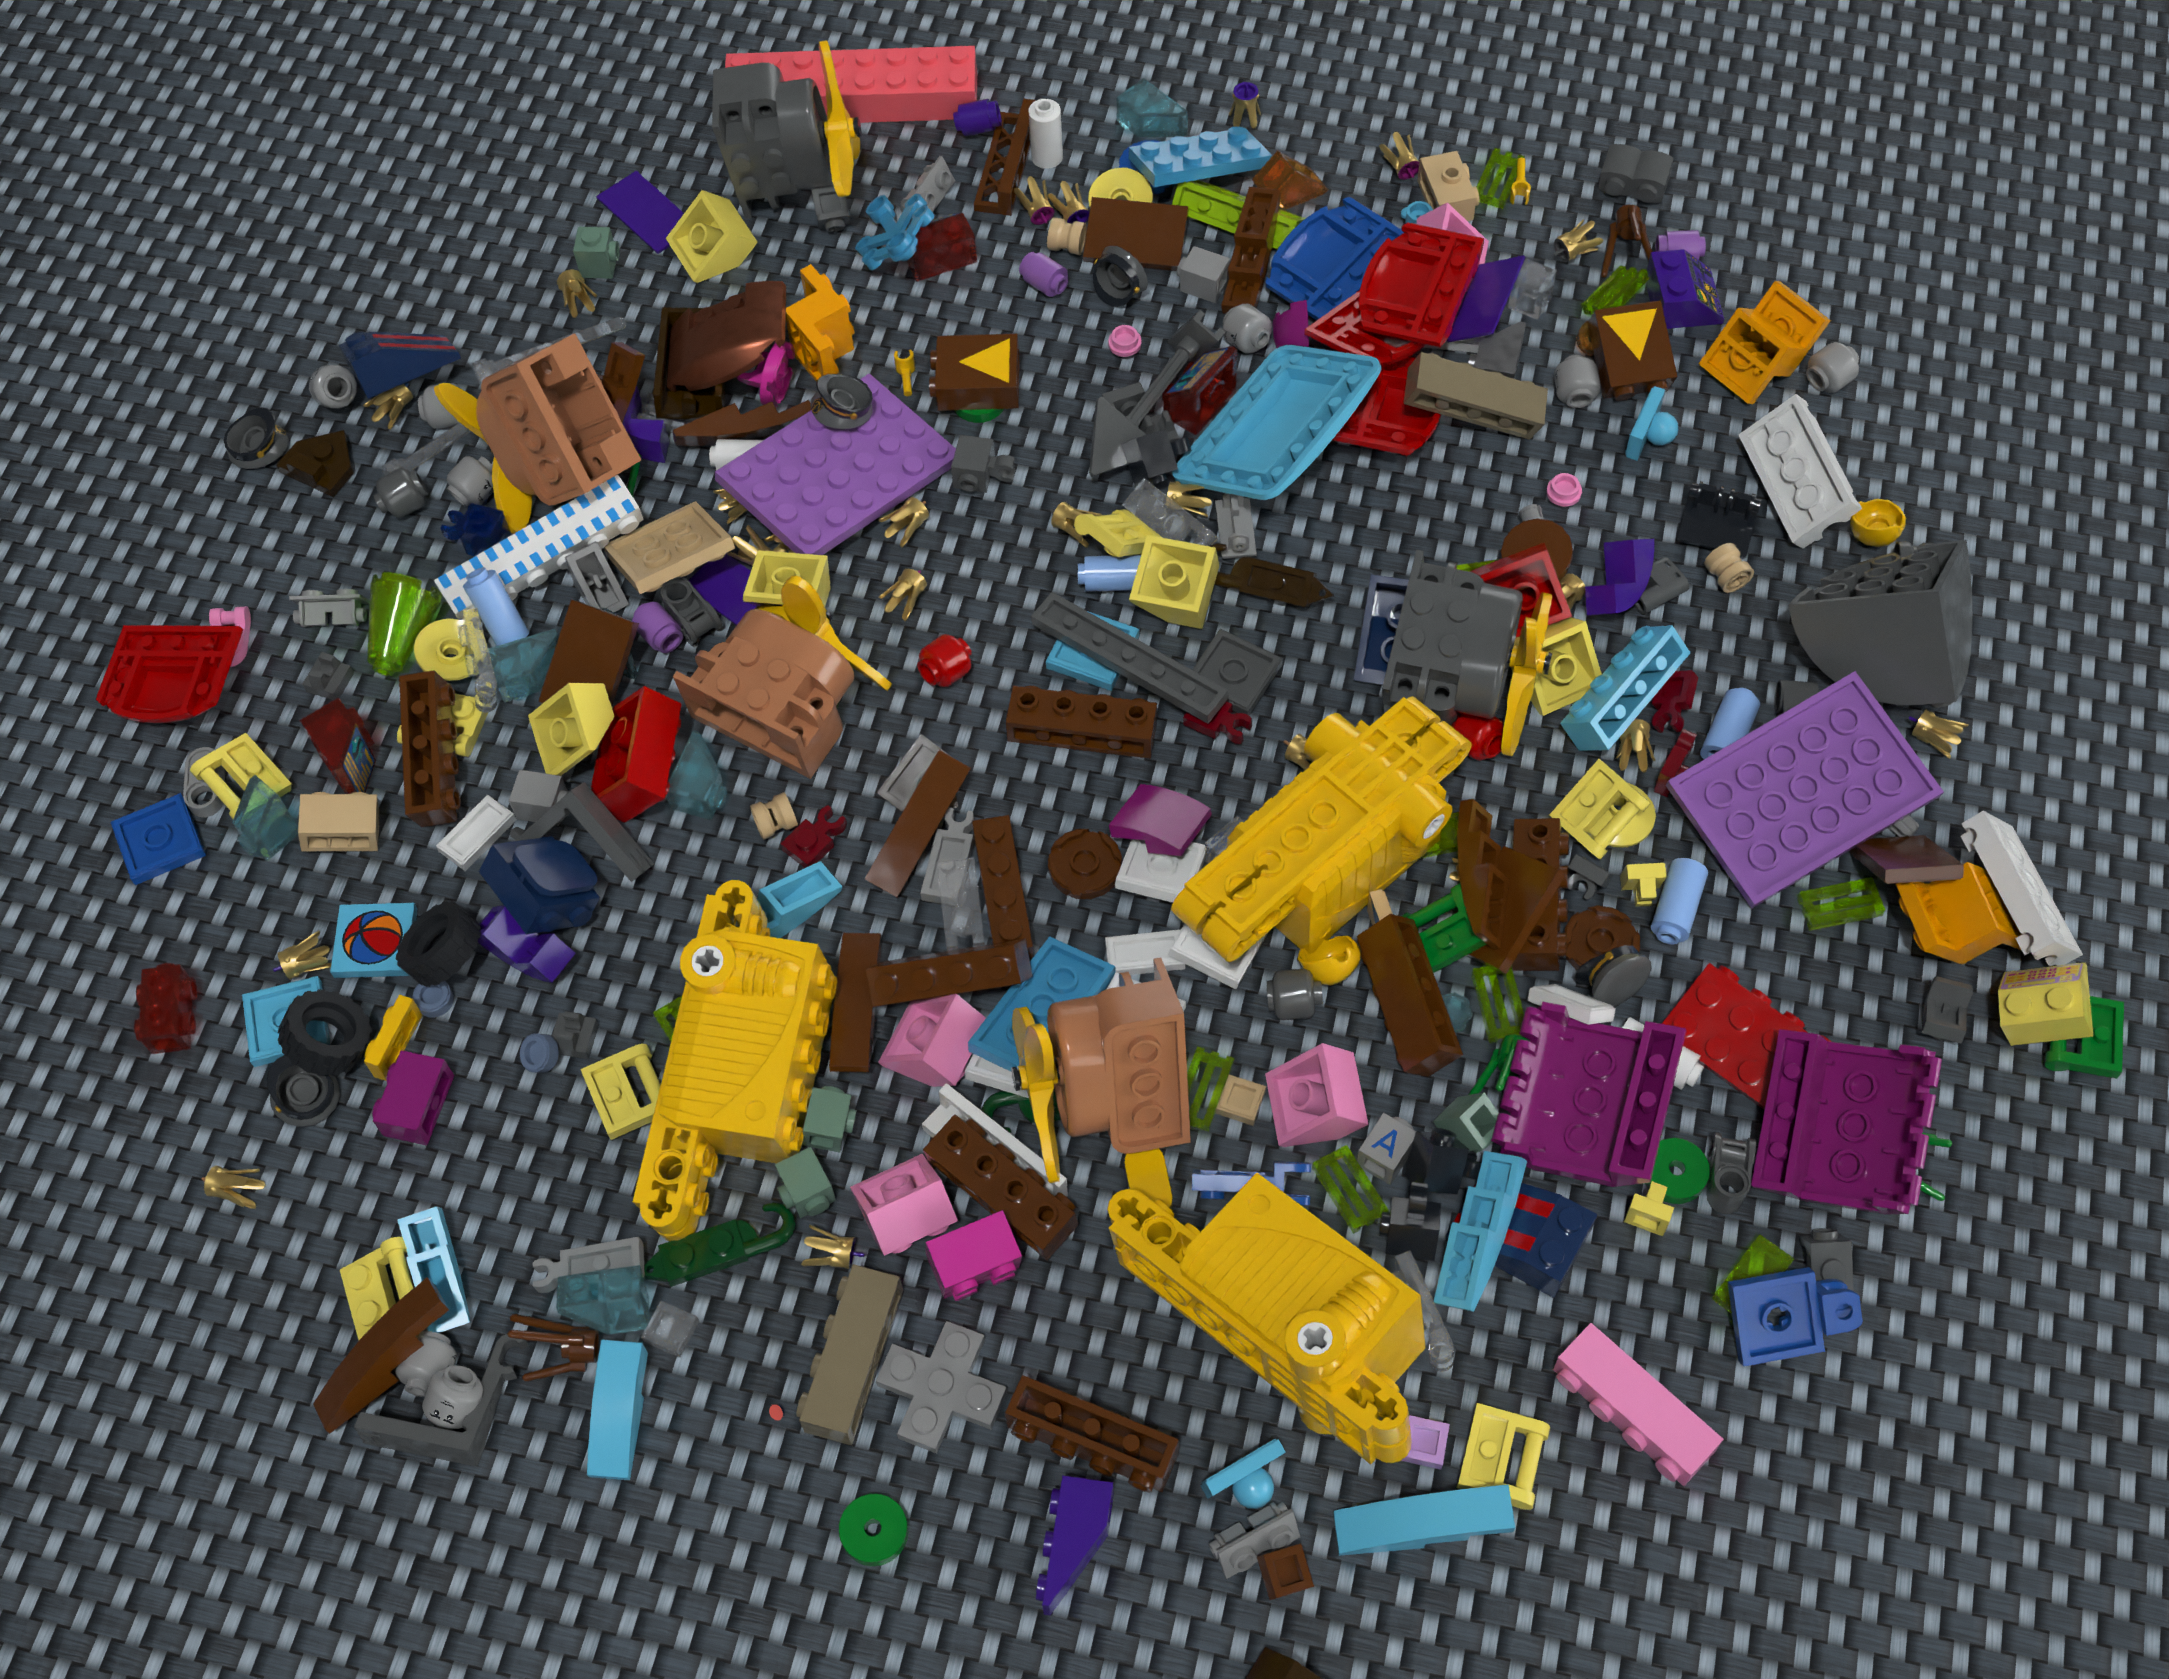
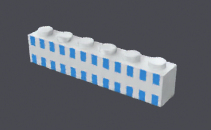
M617 474L434 581L459 620L474 623L481 618L463 588V585L467 582L466 576L472 571L485 567L486 570H495L513 601L522 590L529 586L536 587L541 585L548 579V575L559 569H568L564 557L595 541L603 549L610 539L619 534L632 532L644 519L639 506Z

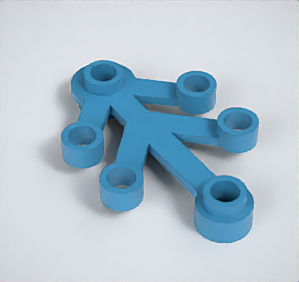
M915 194L906 201L905 208L897 223L894 219V205L885 195L878 196L866 208L867 215L874 223L882 225L886 231L872 237L865 236L856 244L855 249L863 257L862 262L869 270L879 267L886 258H891L895 262L900 260L906 261L915 254L918 243L916 238L917 232L934 219V213L928 208L927 202L920 194ZM886 245V247L877 249L879 246Z

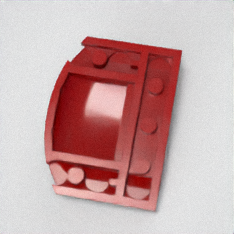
M1407 222L1401 226L1404 233L1394 240L1388 237L1376 251L1365 271L1359 294L1361 325L1364 331L1441 348L1452 332V324L1471 278L1475 277L1484 246V238Z
M1360 290L1305 328V335L1339 352L1375 357L1379 360L1381 366L1402 361L1427 345L1364 331L1361 325L1362 318L1359 310Z
M1408 357L1402 361L1381 366V372L1376 381L1332 440L1406 456L1419 449L1433 434L1442 415L1404 404L1408 367L1416 358Z
M123 625L95 700L102 706L107 705L115 715L137 722L171 723L203 714L218 703L244 629L240 626Z

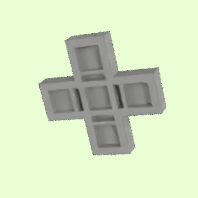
M946 1321L930 1358L898 1345H891L876 1379V1384L878 1387L912 1399L898 1430V1439L937 1454L953 1415L992 1430L1006 1397L1007 1387L971 1374L985 1342L983 1334Z

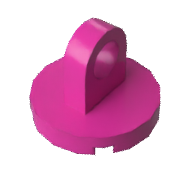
M787 341L780 348L775 342L769 353L762 352L765 360L758 364L756 370L750 373L744 372L736 377L744 384L760 388V402L762 405L772 401L775 408L778 407V403L780 404L788 391L793 374L792 368L788 367L789 359L794 360L795 349L792 343Z

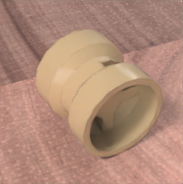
M1053 217L1047 236L1048 250L1059 251L1067 248L1070 254L1081 255L1086 239V223L1075 221L1071 224L1066 223L1062 218Z
M1726 543L1714 549L1704 562L1708 571L1713 575H1717V582L1726 593L1739 590L1754 575V570L1749 563L1740 559L1741 553L1733 543Z
M785 792L775 795L772 801L768 803L758 802L750 805L752 816L763 840L774 836L777 830L782 828L790 830L798 826Z

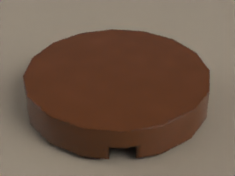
M1539 518L1527 520L1512 528L1505 537L1501 555L1502 558L1545 542L1560 581L1566 575L1572 563L1573 548L1571 538L1562 526L1551 520Z
M1079 828L1065 833L1054 842L1048 858V873L1053 885L1063 894L1075 899H1093L1105 895L1115 887L1116 877L1122 865V855L1117 843L1107 834L1100 831L1098 833L1090 832L1089 829Z
M1597 905L1588 907L1587 910L1580 913L1577 912L1570 918L1563 932L1567 934V956L1565 957L1576 971L1590 959L1607 953L1616 947L1629 945L1634 946L1638 952L1640 951V935L1638 930L1636 932L1635 927L1632 925V920L1626 914L1613 907Z

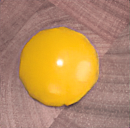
M1884 499L1858 502L1862 509L1851 516L1850 527L1857 540L1867 546L1879 548L1888 546L1900 537L1905 528L1906 516L1899 506L1890 500Z
M1336 936L1327 941L1324 940L1317 950L1311 954H1308L1305 948H1301L1297 960L1303 969H1307L1312 973L1314 982L1321 981L1322 985L1331 986L1340 983L1352 974L1360 962L1361 953L1358 944L1350 936Z

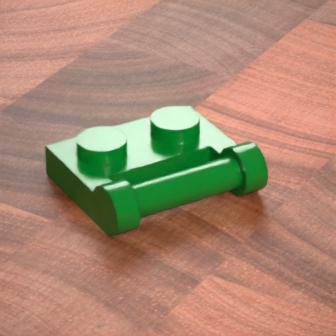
M1461 883L1453 886L1449 894L1413 914L1406 912L1401 915L1402 917L1413 919L1419 932V927L1455 907L1458 908L1459 912L1419 933L1433 973L1486 945L1473 932L1463 900Z
M2090 996L2093 1037L2078 1038L2077 1053L2066 1052L2067 1040L2050 1041V1051L2045 1054V1067L2052 1071L2071 1070L2117 1079L2122 1073L2124 1002Z

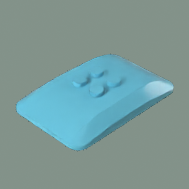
M1285 345L1275 349L1191 446L1192 451L1186 452L1176 463L1178 469L1172 471L1175 481L1181 484L1199 485L1204 487V489L1258 500H1268L1280 495L1320 455L1354 413L1381 372L1379 360L1372 356L1296 345Z

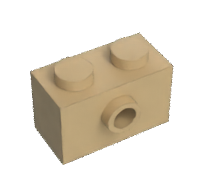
M1453 151L1420 158L1417 182L1426 203L1434 210L1448 202L1467 221L1474 220L1475 206H1478L1480 201L1479 192L1476 186L1472 187L1469 168L1466 163H1462L1458 152Z
M326 792L300 794L298 836L301 851H378L379 806L377 794H367L364 792H353L351 794H329Z

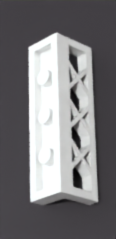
M947 1083L939 1090L940 1105L922 1123V1128L927 1134L933 1138L954 1114L964 1122L970 1118L986 1132L984 1138L994 1147L997 1143L1004 1145L1016 1157L1014 1163L1023 1171L1029 1167L1038 1173L1046 1182L1043 1187L1055 1196L1060 1192L1064 1196H1068L1066 1177L1060 1174V1182L1049 1183L1042 1158Z

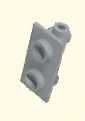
M939 156L935 163L924 168L923 174L915 184L916 189H911L909 194L902 199L901 212L905 208L906 201L915 194L922 196L932 212L937 208L955 182L942 156Z
M1225 493L1223 500H1215L1220 544H1226L1227 546L1225 551H1221L1222 559L1257 556L1250 498Z
M339 589L336 591V595H324V592L318 590L302 591V596H289V600L299 605V610L293 611V621L295 624H300L301 627L328 626V613H332V625L334 626L360 625V622H366L367 620L366 608H361V604H370V600L358 594V590Z
M1272 1502L1267 1507L1247 1517L1248 1523L1253 1529L1252 1531L1247 1533L1241 1523L1238 1522L1213 1536L1214 1541L1208 1543V1546L1215 1559L1219 1558L1226 1579L1238 1572L1250 1569L1258 1562V1556L1284 1549L1300 1538L1292 1509L1288 1510L1283 1502L1277 1505Z

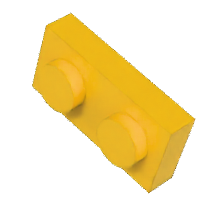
M399 994L394 1005L386 1010L383 1017V1026L376 1039L371 1040L366 1048L364 1063L375 1078L387 1081L389 1067L392 1063H396L400 1051L405 1050L423 1016L412 998Z

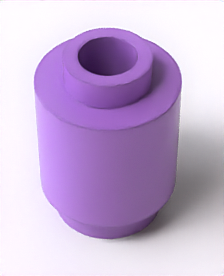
M1698 230L1665 231L1664 235L1656 236L1655 252L1684 249L1699 260V257L1705 256V237H1700Z
M1030 252L1023 258L1019 267V273L1023 276L1025 282L1048 297L1061 294L1068 285V271L1065 267L1043 253Z
M658 602L644 603L635 610L632 621L639 623L637 632L654 650L669 653L680 645L683 639L681 627Z

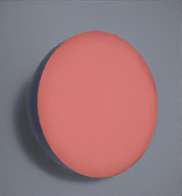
M773 1404L769 1409L770 1416L774 1420H781L785 1412L781 1405Z

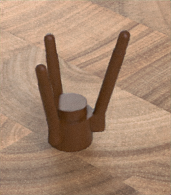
M1636 205L1620 207L1615 214L1616 222L1609 226L1610 236L1602 266V278H1606L1608 275L1617 235L1626 240L1635 239L1639 241L1641 239L1649 261L1650 254L1653 251L1646 233V225L1642 221L1641 209Z
M518 1314L510 1316L512 1322L563 1333L509 1330L507 1335L509 1338L560 1343L562 1358H569L570 1361L569 1363L525 1373L522 1376L523 1381L542 1379L571 1371L586 1372V1363L597 1362L599 1351L598 1330Z

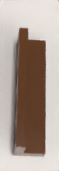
M1024 98L1019 114L1000 112L1002 125L996 127L974 201V211L1012 216L1017 198L1014 188L1020 187L1031 148L1028 110L1030 105L1036 100ZM1005 124L1016 125L1014 132L1010 135L1004 129ZM1010 145L1008 155L1002 157L998 150ZM1003 168L1001 179L996 181L991 174ZM997 192L998 203L984 201L986 196Z

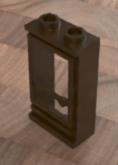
M662 307L653 390L656 419H699L724 408L726 382L715 385V391H668L667 373L670 329L688 308ZM690 308V310H691L693 313H697V312H699L701 309H703V308Z

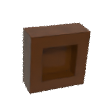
M1301 1543L1257 1557L1269 1600L1314 1587Z

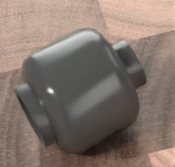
M401 467L377 480L376 488L378 493L373 495L383 514L389 511L394 517L400 519L422 508L425 504L424 496L429 493L415 470L410 472L408 469Z
M1307 969L1276 971L1273 975V980L1267 981L1268 1010L1275 1011V1015L1280 1020L1312 1018L1315 1014V1005L1323 1004L1321 981L1314 982L1312 973Z

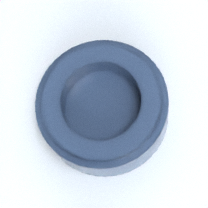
M442 981L439 985H431L430 987L418 984L413 991L412 999L423 1016L435 1018L444 1015L450 1010L453 1005L454 995L448 983Z
M530 1034L521 1044L520 1060L523 1067L530 1072H548L555 1066L558 1060L559 1050L557 1042L548 1034Z

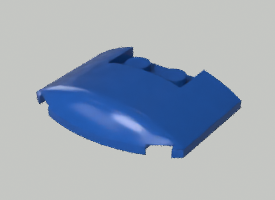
M1351 197L1342 199L1344 206L1330 210L1325 206L1308 216L1295 227L1279 246L1271 261L1270 279L1266 277V288L1289 303L1307 300L1308 315L1315 320L1320 319L1358 292L1361 288L1365 271L1376 251L1388 237L1394 240L1404 233L1402 229Z

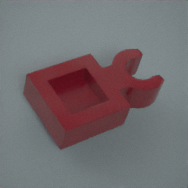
M1693 670L1675 671L1653 697L1652 704L1658 711L1653 716L1652 725L1659 733H1663L1664 726L1669 720H1671L1670 725L1676 732H1681L1683 729L1684 719L1681 716V711L1692 709L1698 682V676Z
M1226 701L1208 724L1188 712L1183 717V724L1214 739L1217 738L1220 731L1224 732L1231 742L1242 744L1243 733L1235 730V728L1242 726L1250 730L1252 728V718L1244 713L1232 714L1233 705Z
M1685 729L1682 730L1676 745L1672 748L1659 774L1654 789L1655 793L1668 798L1670 791L1666 787L1667 782L1690 768L1684 765L1694 746L1693 743L1697 734Z
M829 805L823 807L819 811L818 821L814 825L805 819L780 843L782 851L804 868L819 862L834 847L833 839L830 836L840 835L846 829V818L841 816L836 822L829 823L827 820L833 816L832 807Z

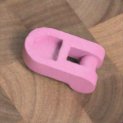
M247 606L235 607L234 611H224L223 608L210 609V626L235 625L244 629L230 667L236 666L245 659L248 651L251 625L250 610Z

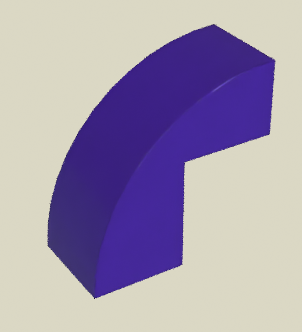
M636 386L622 424L641 458L665 463L670 441L664 420L641 419L643 405L638 387Z
M1654 539L1604 542L1606 585L1585 587L1587 615L1620 613L1631 608L1640 599L1649 582L1653 567Z
M505 906L493 907L480 922L481 929L479 932L481 935L478 943L505 963L535 979L553 982L576 954L554 933L526 935Z

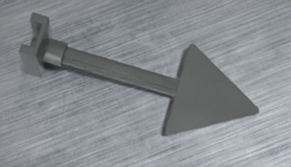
M1199 310L1168 340L1167 343L1175 349V354L1128 416H1124L1103 397H1099L1096 400L1089 475L1091 477L1128 465L1121 444L1146 435L1139 429L1138 425L1186 361L1193 364L1224 335L1225 331L1221 327L1213 333L1200 322L1205 315L1204 312Z

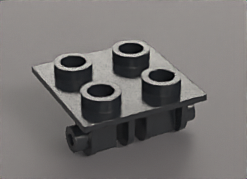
M1700 481L1699 484L1692 483L1676 541L1713 550L1723 544L1733 543L1740 551L1741 557L1746 558L1762 499L1755 498L1756 494L1753 493L1749 495L1738 492L1737 495H1734L1735 489L1732 488L1730 494L1723 492L1724 486H1721L1720 490L1716 491V486L1703 484V481Z

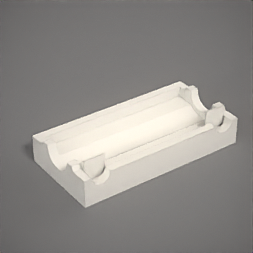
M1795 394L1741 432L1739 437L1792 543L1804 549L1812 542L1822 539V532L1829 525L1836 522H1847L1862 507L1852 494L1854 491L1818 422L1807 407L1809 405L1807 401Z
M1981 811L1963 822L1962 825L1966 833L1961 835V838L1969 852L1976 849L2022 934L2015 939L2023 954L2026 955L2031 952L2036 960L2046 957L2045 960L2049 966L2065 965L2082 956L2083 954L2013 826L1985 811Z

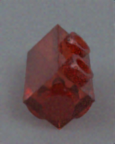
M163 963L156 966V968L142 969L141 984H138L136 987V998L140 1006V1017L134 1023L137 1040L142 1042L151 1054L191 1049V1034L196 1032V1020L192 1012V1000L197 998L195 979L189 977L180 964Z

